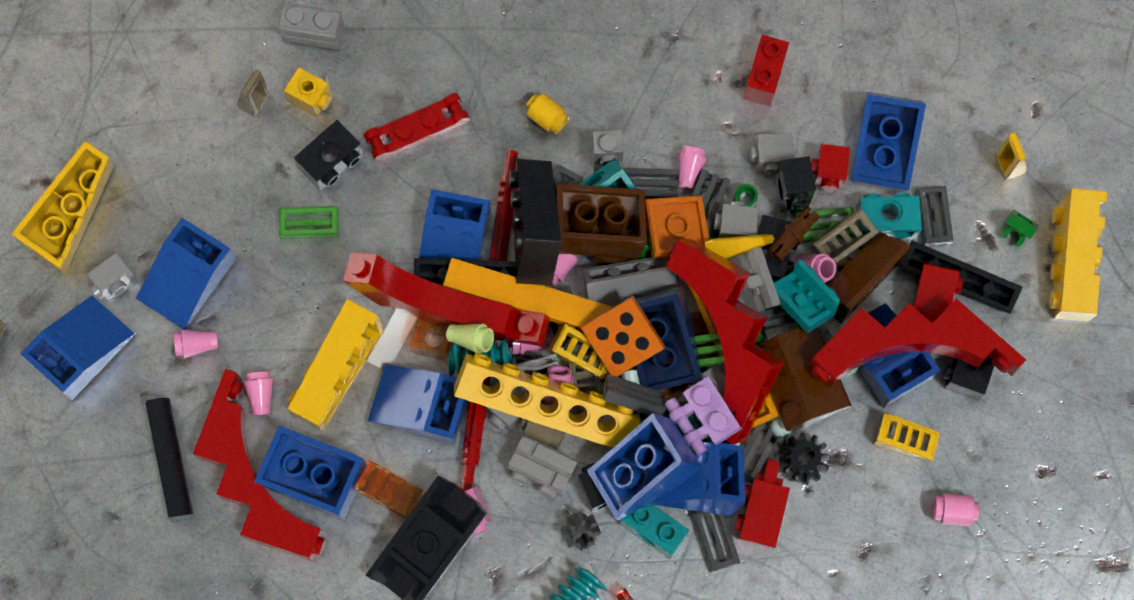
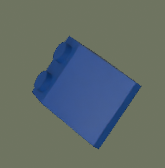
M873 92L866 93L851 181L909 190L926 108L924 101Z
M652 413L587 471L614 518L620 520L679 487L702 466L672 419Z
M279 425L254 482L312 509L344 521L368 464L362 457Z

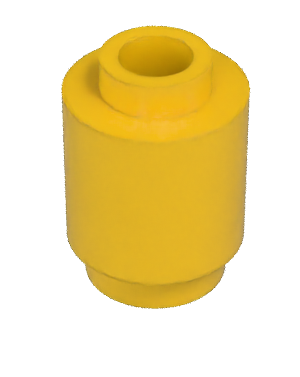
M545 93L539 96L537 94L533 95L526 104L528 109L526 115L547 132L552 131L554 134H558L570 118L565 113L566 109Z

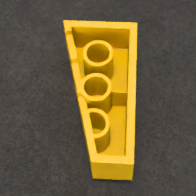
M84 141L11 234L17 242L64 275L68 271L114 167L110 158L87 141Z
M1072 188L1061 202L1053 208L1052 224H1056V235L1052 237L1051 251L1055 252V263H1052L1050 278L1054 281V291L1051 292L1049 304L1050 309H1054V319L1089 322L1097 315L1100 274L1095 273V269H1098L1100 266L1103 247L1097 245V240L1100 239L1102 229H1105V217L1100 216V205L1103 202H1107L1108 191Z
M349 299L345 301L313 363L307 367L300 387L296 388L288 399V410L291 415L323 432L384 331L378 315Z

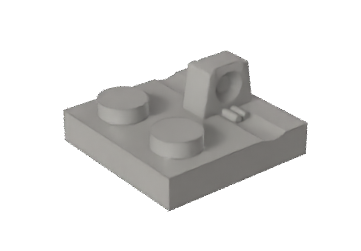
M761 247L727 259L750 273L738 298L740 302L757 312L781 304Z

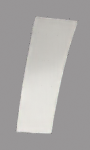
M396 308L367 362L382 370L385 364L392 365L417 317L406 309Z

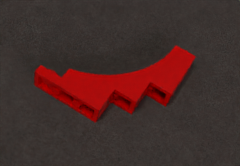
M693 239L678 240L669 252L670 259L666 267L690 285L704 303L716 326L725 365L723 399L727 406L736 412L733 415L742 428L727 438L726 441L731 444L744 442L784 362L755 345L767 317L738 300L750 273Z
M351 252L343 277L345 283L379 306L406 309L422 321L448 325L485 324L493 330L494 340L502 341V339H506V342L543 346L550 317L546 314L519 311L509 304L479 298L435 284L391 264L377 254Z
M956 298L933 323L910 303L885 328L861 308L812 358L809 367L812 369L811 373L821 383L826 382L832 387L853 369L871 360L897 353L925 352L941 354L963 360L976 367H979L989 356L998 370L1011 376L1017 372L1026 359Z
M225 369L193 455L199 460L226 468L216 495L223 500L250 508L240 533L244 539L314 562L316 555L321 556L326 543V538H323L324 532L320 528L305 523L290 514L270 496L265 487L254 482L257 473L247 446L245 429L246 411L241 405L232 403L234 399L237 400L239 398L243 383L240 382L241 378L237 372Z

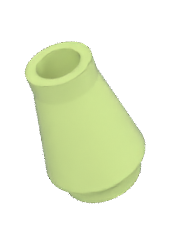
M451 324L447 329L446 338L448 342L458 344L474 353L481 354L491 349L494 333L485 324Z

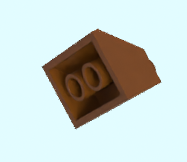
M556 184L555 193L561 234L559 254L640 258L647 244L645 190Z
M879 232L857 248L860 252L853 259L847 256L837 267L840 272L833 279L825 283L836 292L840 300L834 318L842 324L901 264L911 247L903 241Z
M800 327L776 335L757 345L784 362L770 394L786 431L802 430L852 406L841 379L831 387L826 382L821 383L811 373L812 369L809 365L812 358L826 345L818 327L808 334Z

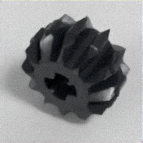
M802 432L799 435V441L795 437L790 436L788 438L790 446L784 444L781 446L780 451L785 455L780 456L778 461L781 464H788L782 470L783 475L788 474L790 471L794 473L791 477V482L795 483L799 476H802L803 485H808L810 476L817 482L821 479L819 472L826 473L829 467L823 462L829 461L831 456L827 453H821L827 447L826 443H821L819 446L815 444L818 436L813 435L810 441H807L806 434ZM801 453H806V458L810 456L811 460L807 465L802 464L803 460L798 461Z

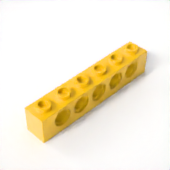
M466 353L454 384L455 397L611 448L616 446L639 426L641 421L638 411L604 401V396L598 392L591 391L590 394L578 391L579 388L571 383L562 382L560 385L551 382L549 377L541 373L534 372L530 375L521 372V369L516 365L510 363L500 365L492 362L490 357L480 353H475L474 356ZM491 376L499 380L494 386H486L482 383L485 378ZM523 386L527 388V392L521 396L512 394V390L515 387ZM546 396L556 398L555 402L551 405H544L540 401ZM580 405L584 407L583 412L575 415L569 412L573 406ZM603 415H611L613 417L609 423L601 424L598 422V419Z

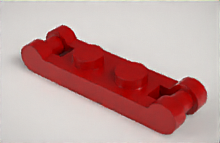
M450 94L437 103L379 128L375 127L367 130L363 136L366 142L371 144L373 148L371 153L375 161L384 160L469 122L470 117L467 111L463 110L460 105L462 100L459 94ZM450 110L453 116L445 119L443 113ZM389 137L392 143L384 145L382 139Z

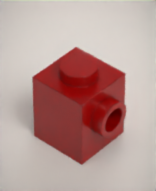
M828 144L820 145L817 159L812 158L811 161L813 176H815V186L829 192L838 191V189L843 190L848 175L850 147Z

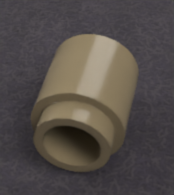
M523 419L520 426L521 429L525 430L523 435L555 449H558L565 436V432Z

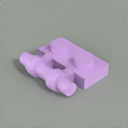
M709 376L682 392L689 402L681 407L676 398H672L665 403L670 412L669 418L678 425L684 435L683 438L688 446L693 449L696 456L701 455L707 450L702 442L706 437L710 436L714 444L718 445L742 429ZM694 413L703 425L696 430L687 418Z

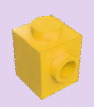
M298 67L284 89L288 102L316 117L321 110L324 111L328 108L332 100L329 83Z

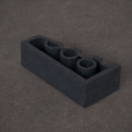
M517 159L515 170H510L508 187L513 188L510 197V207L513 208L512 227L514 228L516 284L552 286L561 246L552 161Z

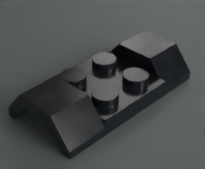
M437 476L368 570L366 576L385 585L402 600H425L470 540L471 535L485 518L487 512L477 500L455 483Z

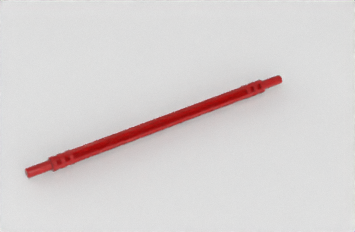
M514 150L507 151L504 176L500 178L489 261H507L513 208L510 207V197L513 188L508 187L510 170H515L516 160L518 159V152ZM491 377L485 378L482 383L490 386ZM469 401L461 457L463 472L460 488L464 491L473 488L475 467H479L487 408Z

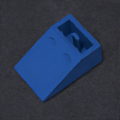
M431 189L419 258L481 260L491 213L490 200Z
M181 218L164 241L136 299L186 330L237 258L231 248L184 218Z
M90 296L41 331L20 354L66 396L73 400L132 339L135 333L97 299Z
M886 303L869 312L884 328L897 316ZM925 352L887 355L859 366V371L883 408L932 380L941 371L930 353Z
M385 364L368 422L455 445L468 400L454 396V384L457 377L439 372Z
M703 442L707 450L698 456L690 447L702 467L679 487L648 504L731 516L745 503L743 446L728 443L715 445L714 442Z

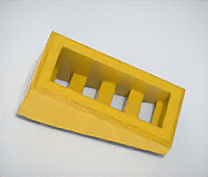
M1015 132L1010 133L996 153L1006 180L1023 175L1027 171L1026 157L1018 136H1016Z
M768 234L722 237L705 241V246L723 258L730 259L773 243L775 239L773 235Z
M567 324L559 326L547 352L551 354L556 353L558 358L601 379H604L608 372L602 360L598 368L593 366L598 356L594 348L587 362L582 360L588 348H593L585 334ZM566 336L571 337L565 350L561 349L560 347ZM579 341L582 344L576 356H574L571 353L574 350L577 342Z
M884 412L879 421L874 445L932 462L940 432ZM890 426L895 427L892 439L887 437ZM901 429L907 430L903 443L898 442ZM913 432L918 434L915 447L909 446ZM924 436L930 437L926 452L920 450Z

